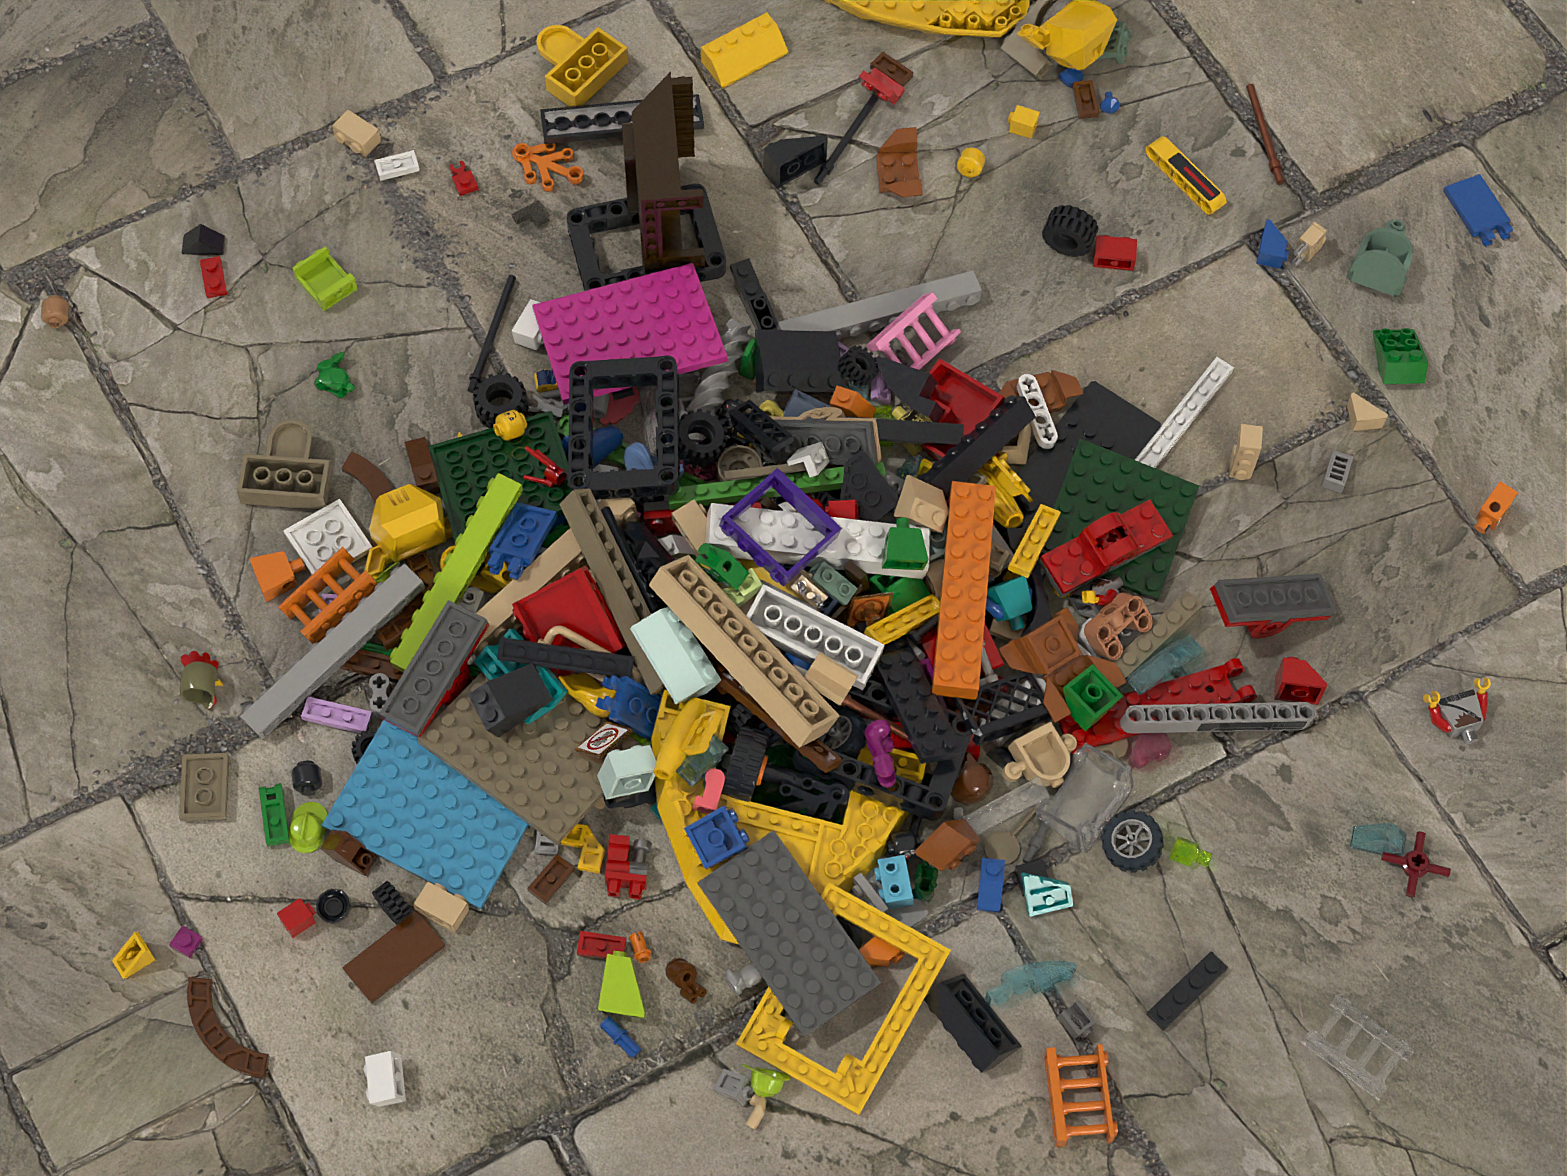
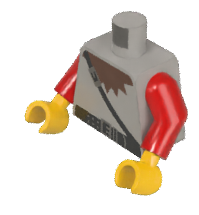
M1114 575L1109 580L1098 578L1064 597L1067 596L1078 615L1094 618L1103 607L1110 604L1119 594L1118 589L1123 586V581L1117 575Z
M1484 677L1483 686H1480V678L1474 680V685L1478 688L1477 692L1475 689L1441 698L1437 691H1431L1432 700L1429 694H1425L1423 700L1425 703H1429L1428 710L1432 724L1444 733H1447L1450 738L1462 735L1466 745L1477 742L1478 737L1475 731L1479 730L1485 721L1488 707V692L1485 690L1490 687L1491 682L1487 677Z

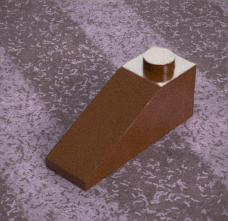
M422 437L404 442L416 486L433 495L440 493L426 438Z

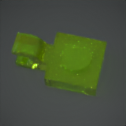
M1177 836L1169 859L1191 867L1193 861L1208 867L1212 853L1204 850L1199 851L1197 850L1199 847L1198 843Z

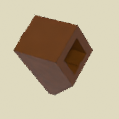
M331 830L320 848L336 862L363 876L368 874L378 858L347 831Z

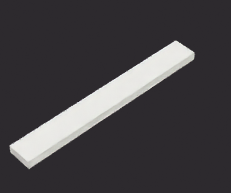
M1216 357L1135 460L1157 468L1230 376L1234 367Z

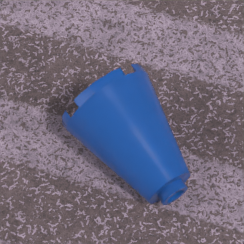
M612 425L593 430V468L622 445L624 437L619 428ZM569 435L565 436L564 440H562V446L567 461L569 450Z

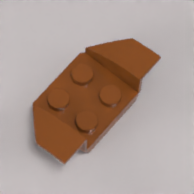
M916 127L896 129L880 147L876 157L879 193L892 192L902 198L923 195L922 183L918 172Z
M1051 370V373L1044 372L1032 375L1038 382L1049 413L1061 411L1066 405L1067 398L1083 395L1080 384L1074 376ZM1019 379L1007 380L999 394L1004 396V398L1011 395L1019 396L1017 390ZM1036 399L1028 400L1029 404L1032 406L1039 405V402Z
M1068 607L1051 616L1052 619L1021 638L1013 639L998 649L1009 668L1036 675H1048L1082 654L1077 645L1079 625Z
M1081 654L1050 674L1042 675L1046 683L1043 704L1054 723L1071 714L1065 699L1064 686L1092 664L1115 688L1126 683L1116 663Z

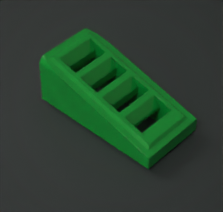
M750 339L743 353L738 372L739 375L750 380H754L756 375L755 339Z

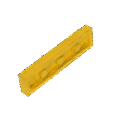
M1040 504L1009 564V571L1026 578L1030 576L1060 517V511Z
M931 594L866 627L864 634L886 645L909 633L911 630L921 627L939 614L940 601Z

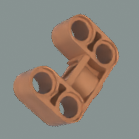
M1119 593L1110 604L1103 607L1092 620L1087 622L1084 628V635L1097 656L1117 660L1123 652V647L1117 634L1125 627L1140 632H1147L1152 627L1153 619L1140 597L1128 593Z

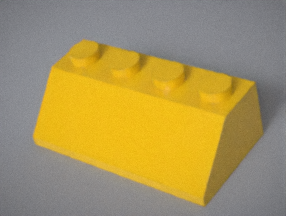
M766 12L701 47V62L723 89L788 54V49L778 25Z

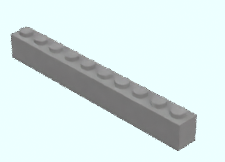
M972 270L778 322L777 330L836 331L837 340L839 341L841 338L855 337L861 333L877 331L882 327L888 326L923 294L934 293L937 300L932 303V309L938 314L946 310H955L964 305L976 304L980 301L982 289ZM921 313V314L918 316V318L923 317V316H927V315H926V313Z
M405 564L401 567H396L385 582H380L369 597L361 599L358 607L353 612L345 614L338 626L330 628L326 632L325 638L320 642L314 643L310 647L309 653L303 658H298L287 673H282L270 689H265L259 695V699L254 704L251 703L246 706L242 712L243 714L240 716L242 720L263 740L299 707L307 697L315 692L376 635V631L383 628L425 589L423 581Z

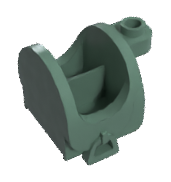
M1397 219L1390 220L1386 223L1385 228H1377L1366 234L1355 259L1352 258L1351 266L1346 276L1351 279L1350 283L1353 281L1392 295V298L1394 294L1400 296L1408 278L1406 275L1414 252L1410 240L1404 235L1406 226L1402 221Z

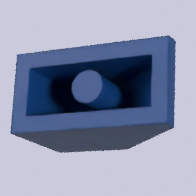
M1266 219L1256 264L1280 269L1282 262H1287L1289 250L1286 249L1287 240L1269 219Z
M982 858L977 910L1000 912L1005 860Z

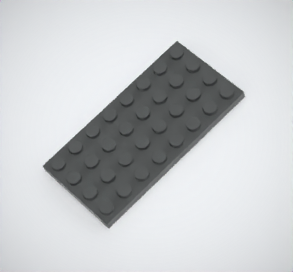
M774 830L697 882L702 892L804 1038L881 984L879 978Z

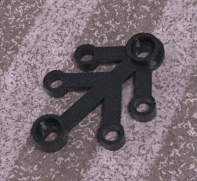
M804 774L801 778L802 788L793 785L788 780L783 781L779 788L783 796L794 795L801 798V800L785 805L779 802H770L767 806L789 812H796L807 808L804 815L813 817L819 804L828 802L825 811L819 814L818 819L826 818L828 822H831V816L837 804L847 801L849 789L842 782L827 784L815 779L811 774ZM808 779L812 783L806 784L804 780ZM788 786L790 790H784L783 787ZM815 788L824 793L816 795L807 790ZM839 792L841 796H836L834 793Z

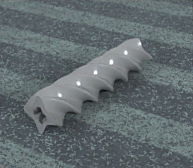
M730 319L726 323L720 338L726 351L728 362L707 367L702 375L701 383L695 391L694 399L688 407L687 414L690 410L697 412V409H702V412L705 413L707 410L711 411L710 414L714 416L716 414L714 408L724 403L721 392L731 387L728 376L738 372L735 361L742 358V345L748 343L751 339L748 334V330L751 328L750 324H741L734 319Z

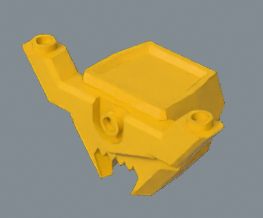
M1072 0L1040 27L1025 24L1017 32V35L1034 48L1043 50L1046 47V55L1061 66L1083 70L1103 54L1117 18L1110 7L1096 0Z
M407 484L380 495L376 500L369 528L371 539L377 546L370 548L365 570L375 580L385 571L387 564L399 562L446 542L448 538L453 537L448 516L444 517L441 498L413 484Z

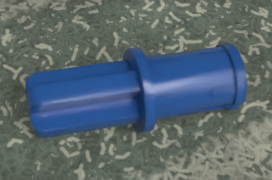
M611 1016L607 1017L600 1024V1028L613 1039V1044H618L631 1058L638 1055L641 1051L640 1046L627 1034L628 1031L626 1029L623 1030Z

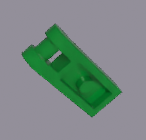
M282 783L275 784V787H259L267 847L290 843ZM276 796V799L268 800V797Z

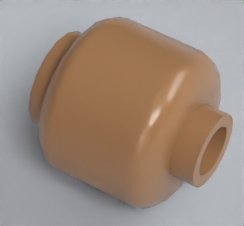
M58 295L46 298L41 305L42 321L53 328H58L67 323L69 319L68 302Z

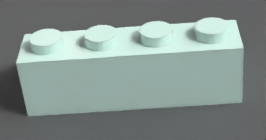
M669 607L656 611L630 628L675 704L685 702L692 697L705 695L721 681L692 631L686 627Z

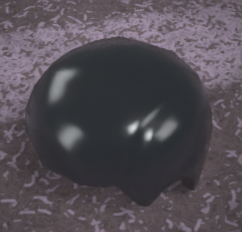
M327 889L319 896L316 902L317 914L327 923H340L348 917L351 911V900L341 889Z

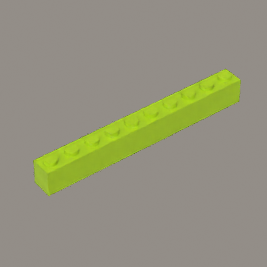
M500 473L495 478H491L485 497H480L476 505L477 511L474 516L470 515L465 526L467 528L465 532L457 537L453 553L449 552L444 561L445 567L442 572L438 571L436 574L433 588L425 593L421 609H417L412 616L413 623L409 629L406 628L401 636V644L398 648L395 647L390 655V663L393 668L404 673L447 601L449 600L459 605L488 554L491 545L522 494L523 489L520 483Z

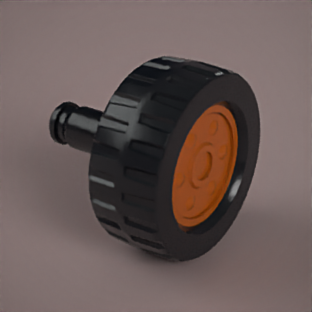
M740 726L721 794L751 802L755 786L760 785L761 780L778 785L788 780L793 785L801 788V778L804 773H798L795 770L768 763V756L765 755L770 734L759 729Z

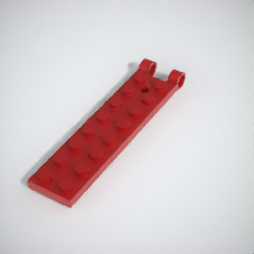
M1233 658L1224 665L1122 694L1123 698L1087 731H1084L1070 714L1057 722L1063 735L1071 734L1075 737L1077 746L1071 752V754H1074L1081 750L1142 734L1127 733L1120 726V720L1127 708L1133 705L1251 703L1257 698V694L1252 685H1245L1234 692L1228 678L1242 674L1244 667L1239 658ZM1206 688H1211V689H1213L1214 691L1211 692V693H1208L1205 689H1206Z

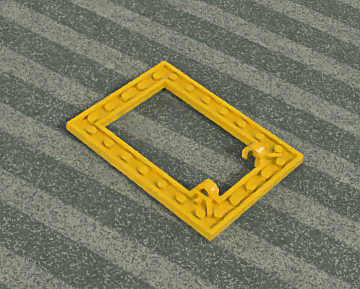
M829 882L821 898L835 917L839 915L918 960L863 1060L860 1061L847 1053L835 1074L784 1045L786 1034L792 1029L794 1023L781 1016L784 1008L769 987L736 1042V1046L853 1113L860 1115L951 950Z

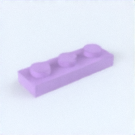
M307 697L301 715L304 721L360 734L363 730L365 733L368 732L373 717L372 711Z

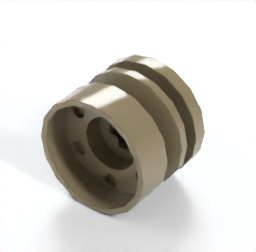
M737 445L728 448L718 459L716 481L740 480H726L724 471L762 467L760 456L748 446Z

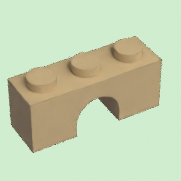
M1241 424L1237 445L1233 446L1231 452L1229 477L1238 480L1251 479L1262 447L1263 426Z

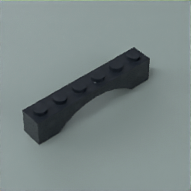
M1006 528L1001 534L1013 554H1015L1028 528ZM1038 560L1030 576L1027 578V584L1033 591L1031 600L1032 610L1028 612V618L1025 628L1020 635L1021 637L1052 619Z

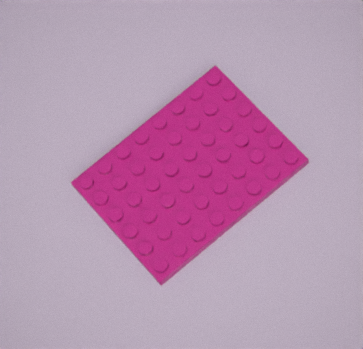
M693 263L532 305L563 405L569 404V370L571 365L577 361L668 355L675 358L679 374L728 362L726 351ZM630 387L594 389V397Z

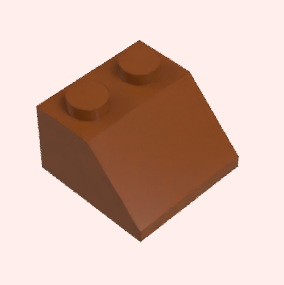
M965 819L945 821L914 852L940 871L949 869L952 871L962 863L960 860L965 855L968 856L976 850V844L981 839Z

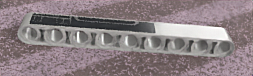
M1308 702L1133 705L1127 708L1120 720V726L1127 733L1303 730L1315 718L1316 709Z

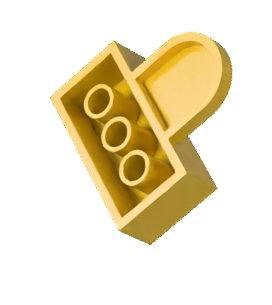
M563 25L548 26L537 37L539 54L555 66L545 75L546 91L569 107L584 105L629 62L628 47L599 27L585 39Z

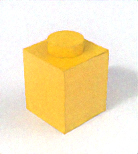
M1017 105L1015 111L1010 112L1007 123L1010 124L1009 132L1032 139L1038 125L1040 112Z

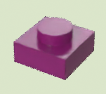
M182 925L169 946L186 957L191 958L203 938Z

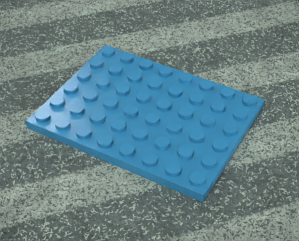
M383 720L324 820L322 827L329 831H347L375 855L434 885L435 883L441 884L447 889L448 893L455 895V893L459 894L467 900V903L482 909L529 824L418 744V737Z

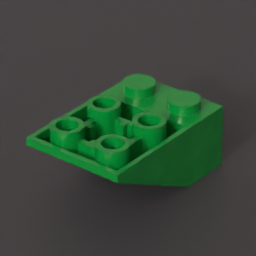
M1409 328L1373 330L1378 370L1383 384L1425 383L1428 360L1415 330Z
M876 574L869 580L871 596L889 594L884 609L888 616L931 595L922 579Z

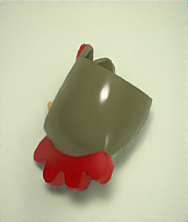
M191 651L189 656L184 654L180 658L181 663L184 665L180 679V695L189 702L203 704L205 709H211L217 703L215 686H223L222 681L217 675L219 663L216 660H211L207 652L202 653L200 656L197 651ZM203 690L210 693L211 696H205Z

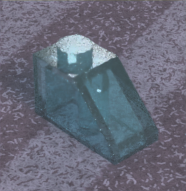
M1392 822L1353 826L1350 847L1381 856L1383 851L1403 855L1407 834Z

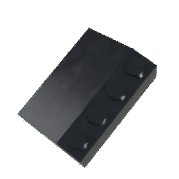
M756 329V393L792 394L796 389L804 394L833 395L836 386L844 388V372L840 371L842 366H839L841 355L836 331Z

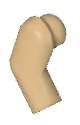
M754 1094L749 1101L755 1108L745 1124L755 1130L765 1115L767 1101L765 1097Z

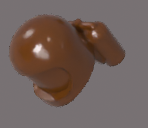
M674 958L667 964L665 969L666 977L671 983L681 989L680 995L693 1004L697 1001L698 996L704 997L707 990L695 981L697 971L693 964L682 958Z

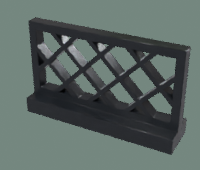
M1020 672L980 686L977 698L970 699L975 701L974 708L963 703L962 700L966 698L953 697L954 702L974 733L973 741L976 746L1052 720L1043 704L1044 693L1034 676L1027 672ZM1026 678L1030 684V689L1018 685L1019 680ZM1005 685L1012 688L1011 695L999 691L1000 687ZM1015 691L1028 694L1026 701L1014 697ZM981 693L993 694V701L981 698ZM997 696L1008 700V706L1004 707L995 703ZM1030 696L1038 698L1042 704L1037 706L1030 703ZM1012 702L1024 706L1023 711L1017 712L1010 709ZM978 703L990 707L989 713L976 710ZM993 709L1004 712L1005 716L1000 719L991 714ZM974 715L986 719V723L977 726L973 719Z

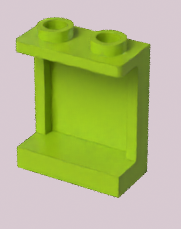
M326 246L314 251L311 256L299 261L292 268L296 281L323 311H326L357 290L354 276L351 273L346 274L331 257Z

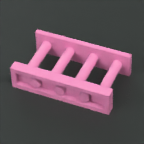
M931 292L923 294L866 346L870 352L883 351L889 360L901 363L889 347V342L893 338H897L914 361L910 367L920 370L945 346L953 344L957 340L956 336L961 331L960 329L948 331L932 309V303L937 300V297ZM921 313H926L942 335V338L935 344L918 322V316ZM906 326H912L928 348L921 357L904 335L905 331L903 329Z

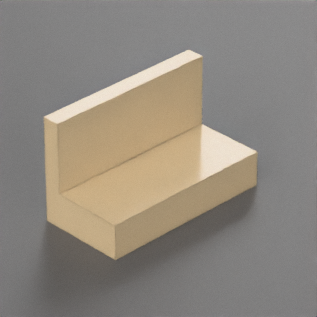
M819 652L804 678L817 692L841 705L859 675Z

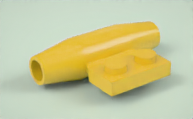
M696 697L690 698L675 717L660 747L653 773L659 779L670 780L687 755L704 753L709 748V742L717 731L722 716L717 711L705 713L706 704L703 700Z

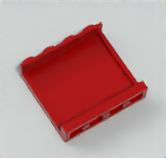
M587 566L512 604L513 614L517 620L521 621L525 637L533 642H538L541 638L544 639L551 628L564 626L611 653L627 645ZM556 635L552 642L553 645L586 649L562 635ZM549 668L558 680L559 676L563 677L576 672Z

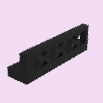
M750 399L728 411L733 428L775 465L784 461L780 449L794 442V437ZM749 408L751 409V413H742ZM754 419H762L761 422H753ZM764 428H773L772 431L763 432ZM784 437L782 440L778 442L774 441L775 438Z

